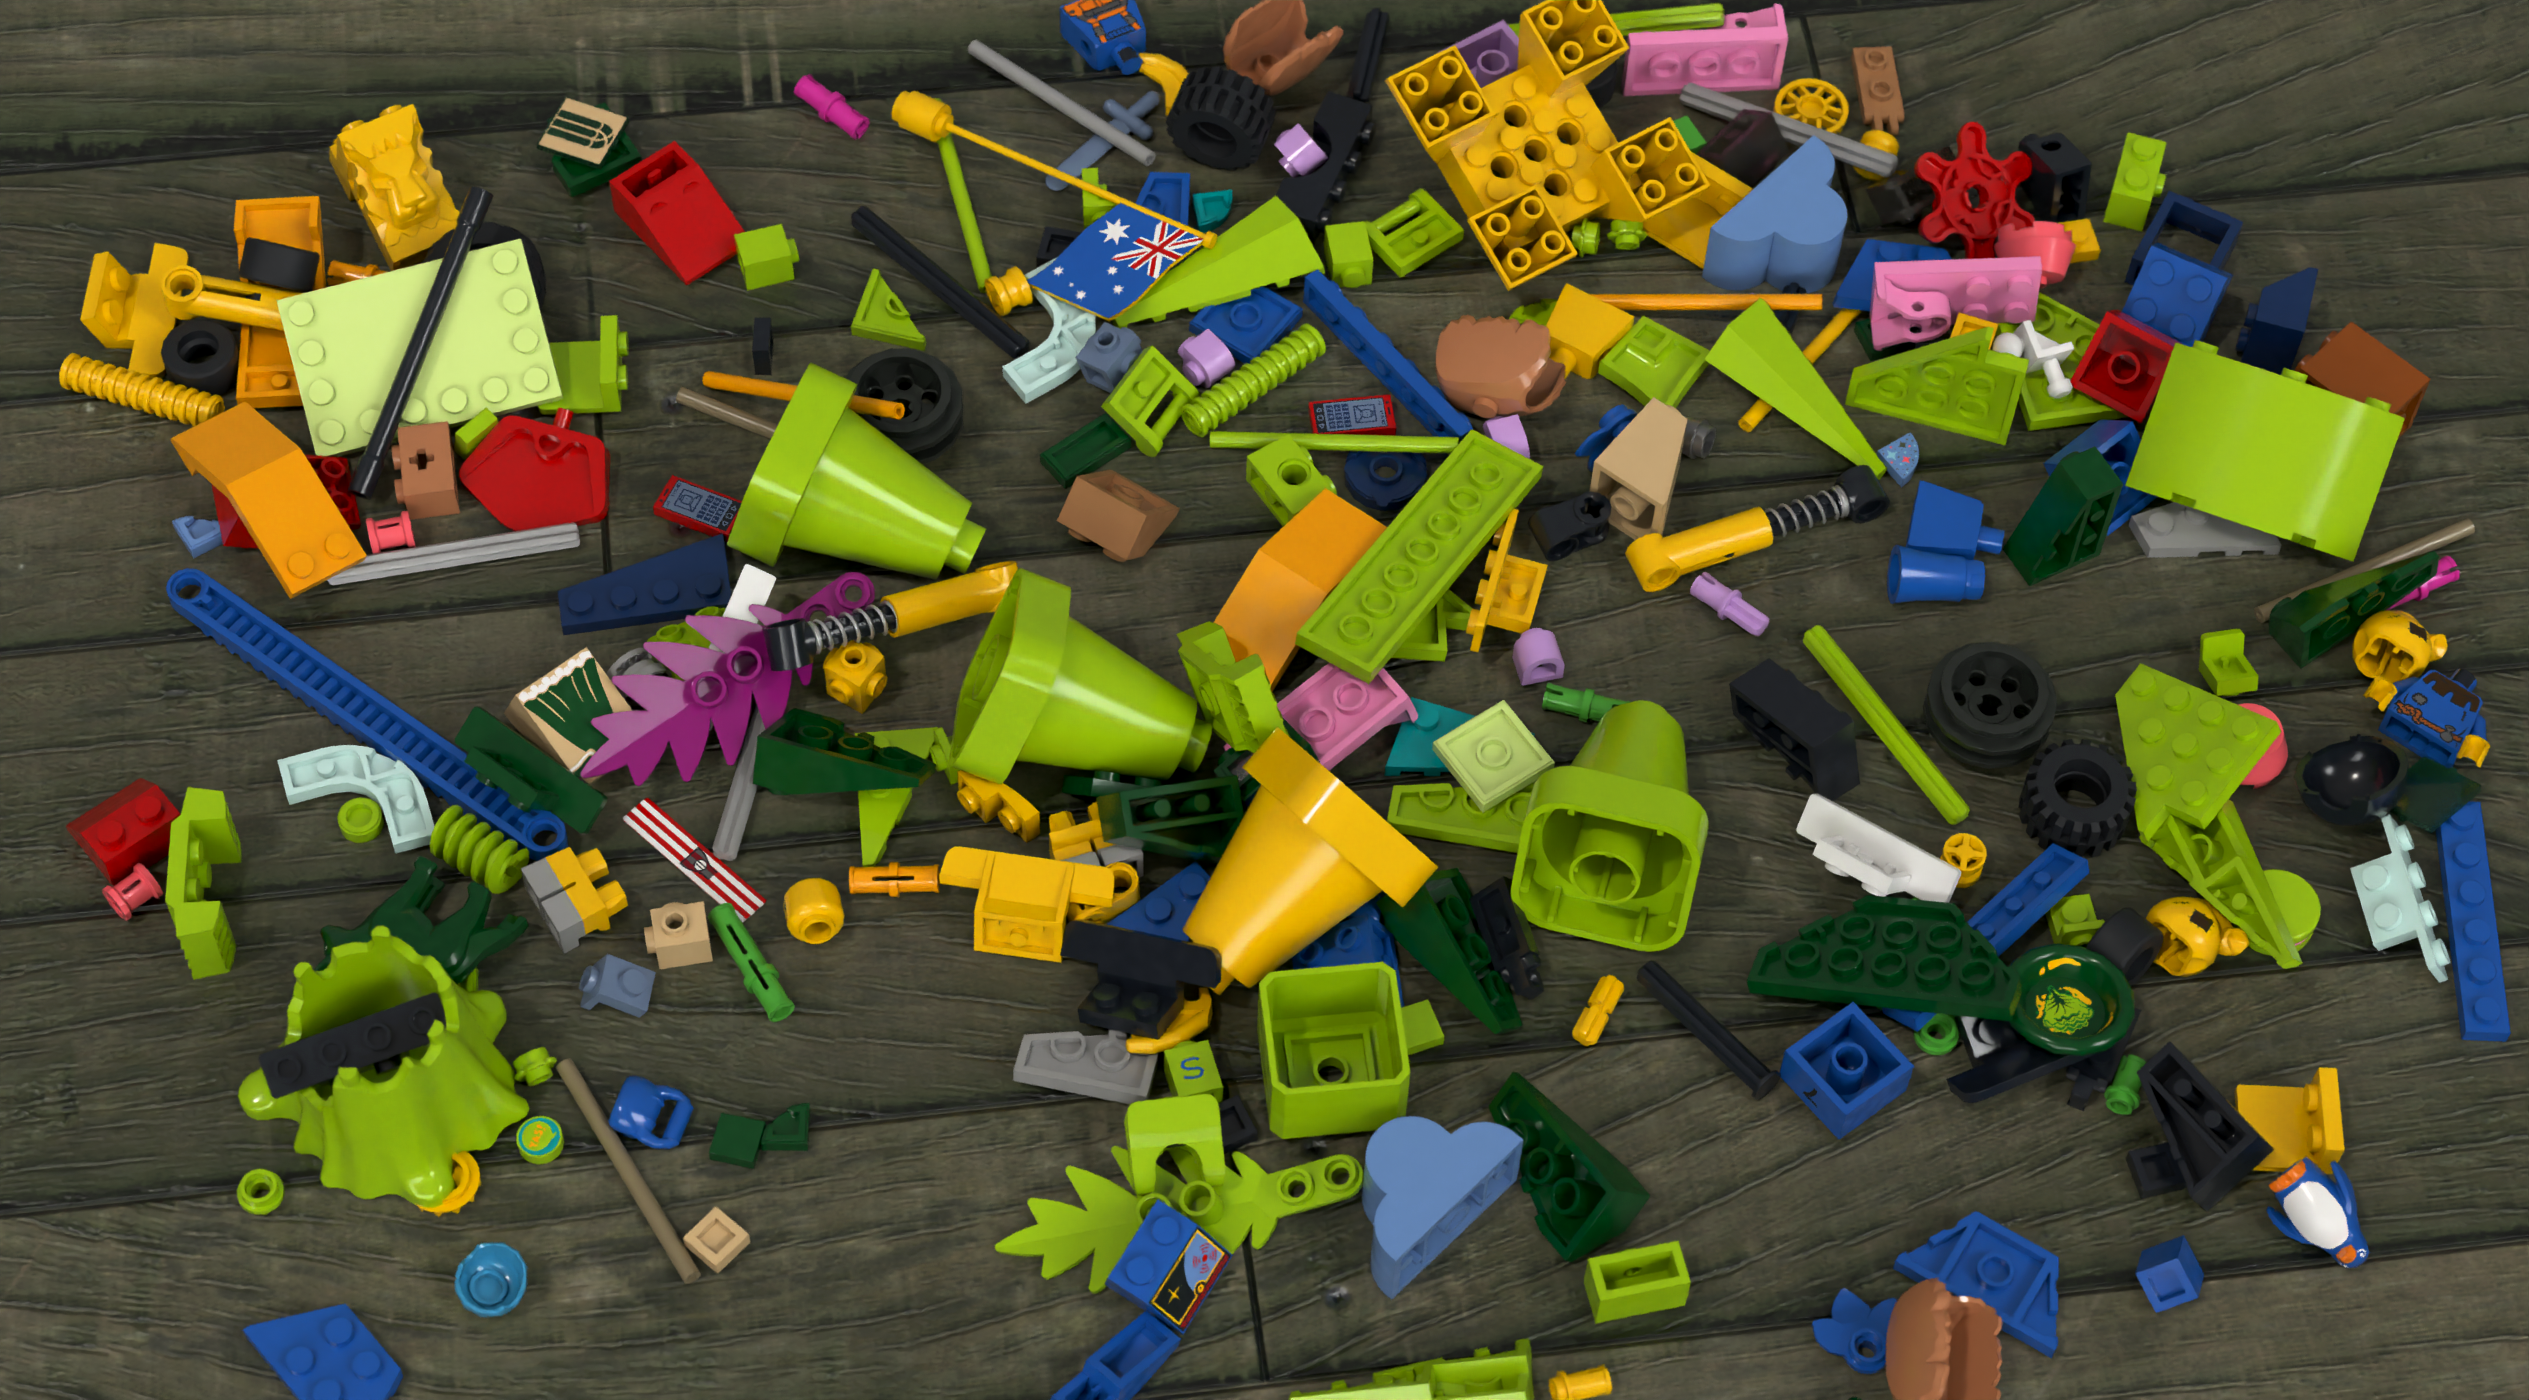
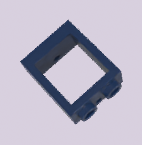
M2169 191L2131 259L2125 282L2134 285L2151 245L2155 244L2166 223L2218 244L2219 247L2209 265L2223 270L2236 246L2243 221L2197 203L2188 197H2183Z

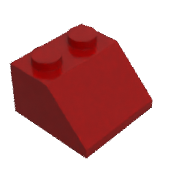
M2118 309L2107 311L2070 381L2074 388L2137 422L2143 423L2153 408L2175 343H2182Z
M139 778L67 824L66 828L110 884L115 886L134 872L133 866L141 863L146 868H149L169 855L171 822L181 814L156 784Z

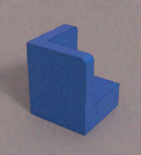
M2184 1235L2143 1250L2135 1273L2155 1313L2197 1299L2204 1278V1273Z

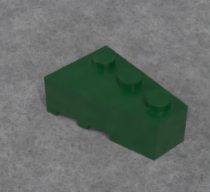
M2095 446L2081 453L2078 451L2071 452L2061 459L2003 547V551L2029 587L2097 557L2101 553L2123 483Z
M1237 775L1122 791L1096 798L1103 842L1218 865L1244 817Z

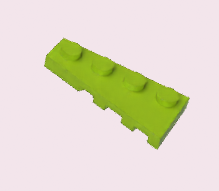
M1536 781L1485 812L1479 809L1463 787L1452 788L1450 783L1394 785L1387 822L1400 834L1518 853L1522 826Z

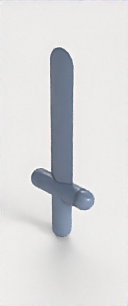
M1149 91L1129 109H1126L1113 99H1108L1103 104V110L1113 118L1109 122L1112 126L1125 134L1131 131L1140 139L1149 140L1153 136V129L1141 119L1159 104L1160 95L1156 91ZM1095 134L1055 169L1077 178L1082 174V168H1089L1114 145ZM1049 174L1045 178V184L1051 190H1062L1069 185V183Z

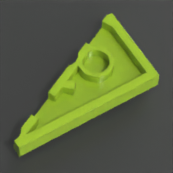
M938 727L866 733L875 737L874 745L880 748L889 746L899 747L927 760L930 755L929 747L935 746L934 729ZM913 787L858 791L863 867H874L881 861L887 848L886 842L895 824H899L912 798Z

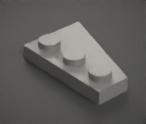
M2175 502L2133 515L2129 522V527L2147 558L2198 557L2200 552L2224 551L2225 556H2241L2242 551L2262 550L2263 555H2278L2282 546L2275 535Z
M1109 1029L1108 1035L1083 1036L1079 1031L1024 1034L1013 1069V1081L1132 1104L1137 1101L1148 1100L1161 1052L1156 1054L1129 1053L1126 1049V1040L1131 1038V1034Z

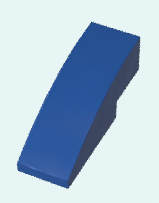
M1145 1311L1086 1359L1082 1372L1051 1396L1050 1400H1131L1178 1347L1181 1339L1148 1311Z

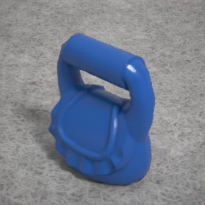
M630 1075L623 1083L608 1123L611 1128L622 1133L623 1136L638 1139L641 1143L653 1149H671L679 1145L694 1107L690 1099L680 1090L666 1085H654L644 1077ZM675 1100L677 1103L662 1138H658L652 1133V1130L656 1126L655 1122L661 1108L665 1105L664 1101Z

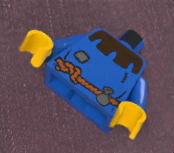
M2456 669L2451 677L2448 678L2436 670H2429L2421 678L2413 676L2393 683L2385 678L2376 677L2363 694L2365 698L2375 699L2379 704L2378 709L2384 711L2389 706L2378 731L2449 774L2457 758L2461 759L2462 757L2474 760L2476 762L2475 766L2479 768L2482 766L2490 749V744L2487 742L2486 721L2478 714L2483 701L2479 696L2472 693L2477 686V680L2469 671Z

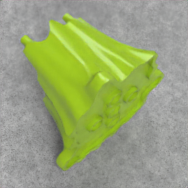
M378 926L371 932L372 939L368 943L352 942L332 948L331 962L323 971H314L307 962H301L295 966L294 975L297 981L294 987L293 998L287 1010V1032L283 1043L277 1048L433 992L437 993L445 1012L446 1029L442 1022L434 1020L427 1034L430 1044L409 1051L410 1056L401 1059L400 1068L385 1074L377 1075L375 1069L359 1074L357 1068L340 1067L338 1069L339 1075H336L332 1089L330 1085L321 1088L317 1084L275 1099L271 1096L262 1068H259L249 1074L239 1087L238 1098L244 1112L250 1118L255 1120L287 1118L295 1120L300 1124L293 1148L298 1154H313L323 1161L320 1180L324 1187L343 1188L361 1199H374L382 1195L394 1194L404 1197L414 1205L433 1208L442 1205V1201L455 1189V1182L452 1177V1155L462 1151L468 1152L490 1148L496 1142L501 1131L510 1124L525 1118L530 1108L527 1100L518 1095L514 1089V1069L493 1045L507 1018L502 998L497 993L489 990L466 991L453 981L441 964L431 955L421 956L417 954L406 942L392 936L387 927Z

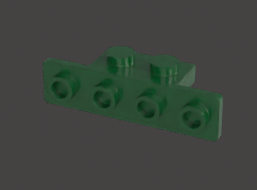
M476 706L472 709L455 738V743L468 752L464 762L477 771L475 778L493 789L500 787L510 794L507 800L522 811L528 813L532 809L550 811L579 833L587 834L608 801L606 795L482 707Z

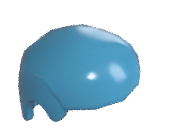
M503 1242L478 1244L461 1261L455 1274L456 1295L466 1310L479 1317L503 1316L513 1310L525 1294L527 1265L519 1251Z

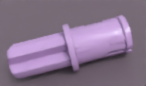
M1703 572L1702 576L1699 575L1693 582L1690 594L1713 608L1721 620L1729 618L1754 636H1760L1767 628L1770 621L1769 618L1744 601L1739 590L1732 591L1707 572Z

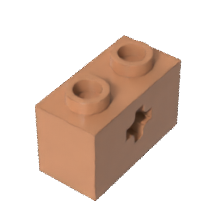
M448 421L398 427L399 444L391 446L394 469L401 470L402 479L394 480L397 503L406 505L410 520L459 514L454 445Z

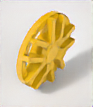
M1811 78L1795 80L1785 85L1777 94L1774 105L1775 113L1781 115L1794 114L1789 116V118L1822 129L1821 126L1828 128L1826 131L1834 134L1842 131L1849 111L1847 100L1838 88L1826 81ZM1805 87H1814L1818 89L1813 94H1811ZM1796 90L1801 97L1798 98L1791 91ZM1825 92H1828L1831 96L1826 100L1821 97ZM1783 99H1785L1789 103L1781 105ZM1839 102L1841 109L1833 107V105Z

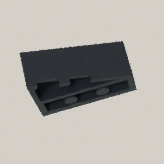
M1770 658L1729 683L1734 716L1767 752L1775 748L1790 764L1786 767L1785 771L1793 780L1801 776L1815 794H1820L1831 801L1836 800L1860 784L1855 741L1856 726L1846 712L1837 710L1825 701L1824 697L1817 690L1809 689L1796 678L1792 671L1786 668L1783 669Z
M2169 1041L2137 1071L2155 1116L2161 1124L2171 1146L2169 1147L2175 1161H2177L2187 1183L2188 1192L2191 1198L2207 1212L2275 1150L2172 1042Z

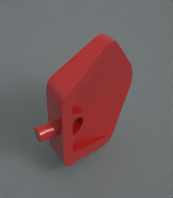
M558 408L553 425L519 416H506L494 426L460 467L459 478L466 490L507 529L515 532L572 522L576 523L577 526L597 523L607 516L609 510L610 452L599 438L569 430L574 414L572 411Z

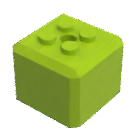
M1384 962L1274 971L1269 972L1260 981L1257 1033L1269 1128L1273 1133L1282 1139L1375 1131L1388 1121L1406 1116L1410 1066L1398 983L1394 969ZM1335 1066L1343 1072V1077L1338 1081L1328 1082L1323 1080L1318 1072L1323 1067Z

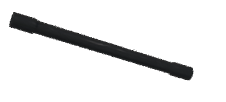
M470 186L457 217V226L366 450L361 455L347 488V491L353 495L368 500L372 498L384 468V460L475 235L480 230L493 199V195L482 188Z

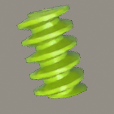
M452 805L440 816L434 826L429 844L431 853L437 859H444L448 866L458 868L461 874L471 877L474 882L485 885L491 893L501 894L506 892L522 877L521 868L527 866L529 861L528 849L524 848L517 852L518 844L515 840L508 839L504 842V835L501 831L496 830L490 833L491 827L488 823L480 822L477 824V818L474 814L467 813L463 816L462 807Z

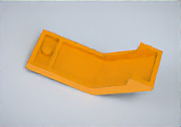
M319 196L236 200L234 233L238 246L239 269L246 239L252 237L318 253L320 258L312 291L326 288ZM240 277V281H241V282H247V283H253V284H259V285H265V286H271V287H277V288L287 289V288H283V287H279V286H274V285H270V284H265V283H261V282H257V281H253V280H249V279H245V278H241V277ZM241 323L236 390L238 405L247 402L253 408L303 406L283 330Z
M243 402L171 438L170 441L191 475L194 476L200 473L229 499L290 599L363 562L367 557L301 448L247 402Z
M1326 488L1257 551L1213 622L1224 628L1236 663L1256 653L1262 660L1265 675L1269 679L1270 689L1273 692L1300 646L1295 644L1297 632L1386 530L1387 526Z

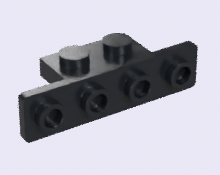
M433 992L265 1052L259 1056V1062L271 1096L278 1099L317 1084L321 1088L330 1085L332 1089L336 1075H339L338 1069L340 1067L357 1068L359 1074L375 1069L377 1075L396 1070L401 1066V1059L410 1056L409 1051L430 1044L427 1034L434 1020L442 1022L446 1029L445 1012L439 995Z

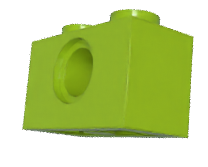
M1289 434L1247 456V482L1283 527L1325 488L1337 495L1332 480L1327 475L1319 473L1313 464L1308 450L1302 445L1298 446Z

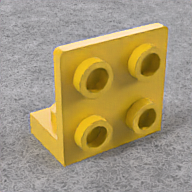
M1691 152L1711 187L1644 221L1643 231H1646L1647 235L1703 269L1710 228L1749 194L1753 188Z
M2318 1067L2311 1084H2306L2304 1088L2242 1084L2236 1087V1109L2275 1149L2252 1171L2284 1172L2295 1162L2307 1156L2326 1174L2333 1173L2330 1162L2336 1161L2338 1163L2345 1151L2337 1068Z

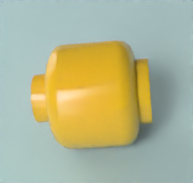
M807 878L795 883L784 895L783 908L787 927L791 935L797 940L810 944H821L837 935L843 927L844 911L841 896L837 887L830 881L821 878Z

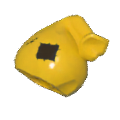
M2394 610L2381 611L2370 616L2359 627L2352 644V658L2358 670L2365 676L2373 679L2382 677L2393 683L2413 676L2419 677L2429 662L2443 657L2447 651L2448 644L2446 635L2429 634L2424 626L2409 613Z
M2171 897L2154 905L2146 917L2150 923L2162 931L2164 937L2162 947L2153 962L2162 966L2173 976L2188 977L2201 973L2214 963L2217 954L2236 956L2241 954L2250 943L2246 933L2240 928H2234L2231 922L2206 899Z

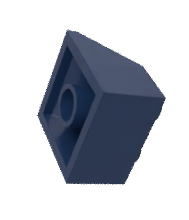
M2309 267L2264 287L2258 303H2249L2244 327L2240 329L2235 346V351L2242 352L2240 362L2281 375L2283 368L2291 370L2305 332L2318 273L2317 268Z

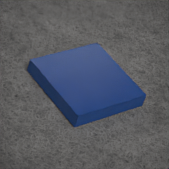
M1262 286L1251 289V296L1215 306H1205L1190 321L1189 331L1198 336L1209 329L1225 344L1234 358L1244 364H1250L1254 357H1260L1264 350H1270L1273 344L1279 343L1302 318L1303 308Z

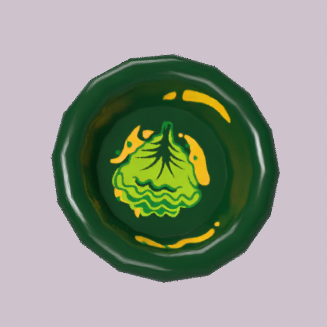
M2054 943L2030 949L2010 964L2021 977L2022 991L2012 1021L2009 1022L2031 1044L2055 1054L2084 1056L2105 1051L2126 1035L2135 1017L2134 992L2124 973L2104 955L2078 945Z

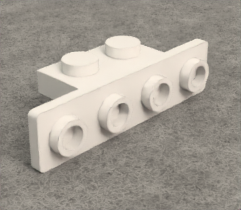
M1820 794L1810 795L1796 828L1797 833L1817 843L1812 855L1825 861L1824 866L1827 870L1844 877L1853 876L1862 881L1861 887L1864 890L1880 897L1906 891L1920 900L1949 903L1961 876L1960 869Z

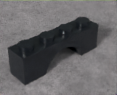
M1330 91L1327 92L1313 123V141L1329 159L1324 166L1312 174L1303 177L1284 178L1275 195L1298 217L1313 246L1320 232L1325 233V226L1331 224L1333 217L1332 208L1335 203L1341 204L1348 185L1346 180L1349 174L1355 175L1358 171L1362 159L1361 150L1363 145L1369 146L1376 131V123L1372 122L1373 105Z

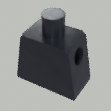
M2054 133L2044 137H2039L2037 134H2029L2022 138L2018 144V150L2030 157L2032 172L2027 179L2020 183L2041 220L2061 223L2085 219L2092 167L2090 160L2062 133Z

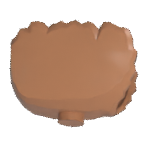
M1261 0L1254 7L1245 10L1234 21L1229 34L1225 37V43L1222 48L1224 62L1228 70L1237 71V74L1242 76L1246 75L1253 80V83L1260 85L1266 90L1265 95H1277L1314 72L1340 42L1343 30L1341 27L1336 26L1327 32L1321 31L1316 37L1309 40L1305 35L1308 18L1303 0Z
M1462 315L1459 320L1450 321L1440 333L1438 340L1435 371L1444 395L1449 403L1459 411L1483 418L1508 417L1516 414L1520 417L1542 411L1560 396L1561 390L1566 385L1564 379L1566 369L1563 363H1556L1549 358L1552 353L1549 329L1544 325L1537 324L1533 320L1526 319L1520 324L1514 318L1507 320L1503 316L1496 318L1488 316L1476 321L1473 316Z
M1938 1278L1924 1280L1903 1293L1892 1310L1886 1339V1376L1893 1400H1999L2001 1391L1995 1388L2001 1378L1999 1368L2003 1361L2000 1355L2002 1347L2000 1340L1996 1336L2001 1330L2002 1318L1996 1315V1309L1987 1306L1980 1298L1952 1296L1951 1292L1946 1291L1945 1283L1939 1282Z

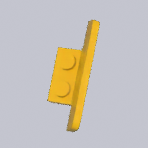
M155 243L148 274L140 273L130 275L109 251L94 254L80 321L105 348L132 349L128 372L134 370L139 372L140 375H150L151 378H163L166 374L161 350L163 341L170 331L176 327L177 318L168 312L161 289V279L170 268L177 265H188V254L183 248ZM183 290L176 293V295L182 296Z
M956 846L946 853L940 871V884L979 889L974 910V951L1061 963L1063 956H1060L1069 903L1113 907L1115 878L1113 872L1103 866Z

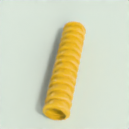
M76 353L69 354L60 368L59 380L61 387L64 389H73V391L78 393L84 392L91 397L96 395L101 400L108 399L109 402L115 404L120 402L122 406H132L133 409L138 411L143 409L146 413H156L157 416L162 418L167 416L172 421L179 420L180 423L186 425L191 423L193 427L224 412V401L219 395L211 396L210 393L205 391L199 393L195 388L187 389L184 385H175L171 381L164 382L161 378H151L147 374L140 375L139 372L134 370L128 372L124 367L116 368L113 364H104L100 360L93 361L86 356L81 358Z

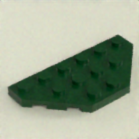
M1867 895L1853 902L1854 909L1834 919L1828 914L1798 929V937L1780 946L1774 941L1760 948L1747 978L1749 993L1847 1004L1854 1002L1856 1005L2012 1021L2022 991L2020 975L2011 965L2007 967L2001 961L1993 945L1978 929H1972L1965 921L1963 912L1954 903Z

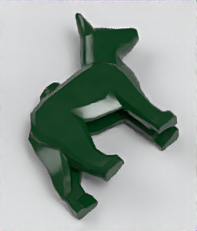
M419 856L414 862L415 870L409 880L396 893L375 908L355 929L347 930L334 925H327L321 928L320 934L324 942L325 958L315 967L314 971H323L328 967L331 962L332 948L352 942L368 943L372 939L371 932L378 926H385L389 929L392 936L406 942L417 954L421 956L431 955L435 958L453 981L458 984L463 982L486 957L508 948L525 932L529 924L527 919L522 916L517 917L508 914L497 927L483 929L492 895L486 887L471 881L467 887L469 897L463 908L434 927L424 914L446 885L433 876L438 868L437 864Z

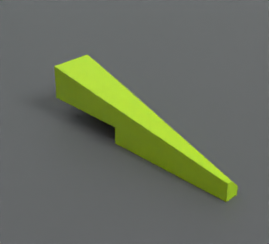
M1275 196L1218 236L1216 244L1212 249L1203 247L1166 273L1137 304L1113 319L1112 322L1119 329L1122 327L1127 328V324L1152 318L1154 323L1166 320V313L1187 307L1190 312L1201 310L1205 306H1215L1251 296V289L1276 283L1278 288L1289 285L1290 278L1308 274L1317 269L1324 274V265L1298 217Z
M1759 298L1726 327L1704 360L1856 465L1870 466L1877 479L1880 480L1888 468L1873 451L1865 436L1844 411V407L1809 359L1799 349L1791 334L1770 309L1769 304Z
M2228 799L2205 830L2170 814L2149 842L2143 840L2141 835L2139 836L2143 844L2155 851L2163 859L2162 861L2183 876L2191 887L2230 922L2241 928L2249 936V939L2270 954L2277 961L2278 965L2289 969L2302 964V960L2233 801Z
M1530 1339L1516 1340L1515 1350L1491 1355L1489 1349L1485 1347L1474 1350V1357L1444 1360L1441 1357L1373 1373V1381L1371 1383L1347 1388L1345 1381L1341 1380L1332 1382L1331 1390L1300 1393L1299 1390L1292 1391L1289 1400H1534Z

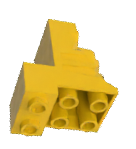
M414 104L403 108L401 105H394L383 110L379 114V118L364 123L363 120H358L342 128V133L337 134V139L333 142L334 145L329 146V160L349 201L356 199L391 271L421 263L433 243H436L444 234L456 228L457 217L460 213L455 208L451 196L443 185V177L440 170H435L432 167L433 153L430 148L423 145V130Z

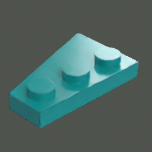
M1411 697V701L1418 713V719L1414 723L1410 720L1402 722L1385 766V776H1400L1401 771L1424 772V776H1440V772H1450L1432 750L1433 742L1475 716Z

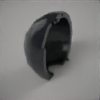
M2357 734L2356 736H2350L2348 741L2328 745L2313 754L2309 751L2297 764L2294 780L2303 802L2315 815L2327 822L2340 826L2364 825L2383 818L2397 805L2405 793L2409 761L2404 750L2392 741Z

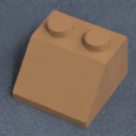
M1106 470L1076 477L1057 521L1069 527L1068 533L1076 539L1084 542L1093 541L1104 547L1103 553L1116 561L1126 562L1127 560L1143 557L1174 520L1180 508L1117 472Z

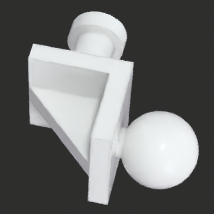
M2031 320L2023 321L2014 333H2002L1995 338L1992 344L1993 351L2011 353L2017 357L2029 360L2026 373L2044 369L2049 382L2047 391L2050 397L2057 399L2071 392L2073 388L2069 378L2065 379L2060 364L2074 350L2072 342L2058 344L2034 330Z

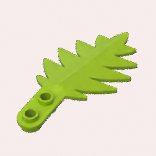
M1113 1146L1111 1152L1132 1187L1128 1150L1119 1146ZM1183 1149L1168 1150L1188 1184H1184L1173 1174L1156 1164V1182L1153 1193L1136 1195L1137 1197H1135L1123 1187L1104 1177L1077 1167L1067 1166L1065 1172L1087 1211L1063 1202L1029 1198L1027 1204L1038 1224L1022 1229L1001 1240L995 1245V1250L1001 1254L1014 1256H1044L1041 1275L1046 1280L1052 1279L1075 1267L1094 1252L1089 1290L1097 1294L1107 1287L1104 1284L1157 1199L1198 1224L1233 1255L1251 1229L1252 1246L1258 1250L1271 1237L1279 1218L1353 1197L1360 1191L1363 1185L1364 1171L1360 1163L1352 1156L1338 1154L1266 1174L1252 1159L1235 1151L1232 1157L1242 1177L1225 1165L1226 1171L1223 1186L1212 1187L1209 1183L1202 1181L1197 1160L1191 1153ZM1348 1173L1349 1179L1346 1183L1342 1185L1335 1184V1178L1338 1174ZM1295 1186H1305V1192L1301 1196H1291V1191Z

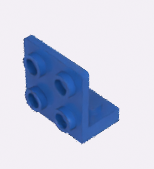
M1368 913L1335 925L1292 957L1294 970L1384 962L1396 971L1401 1008L1404 1007L1393 934Z

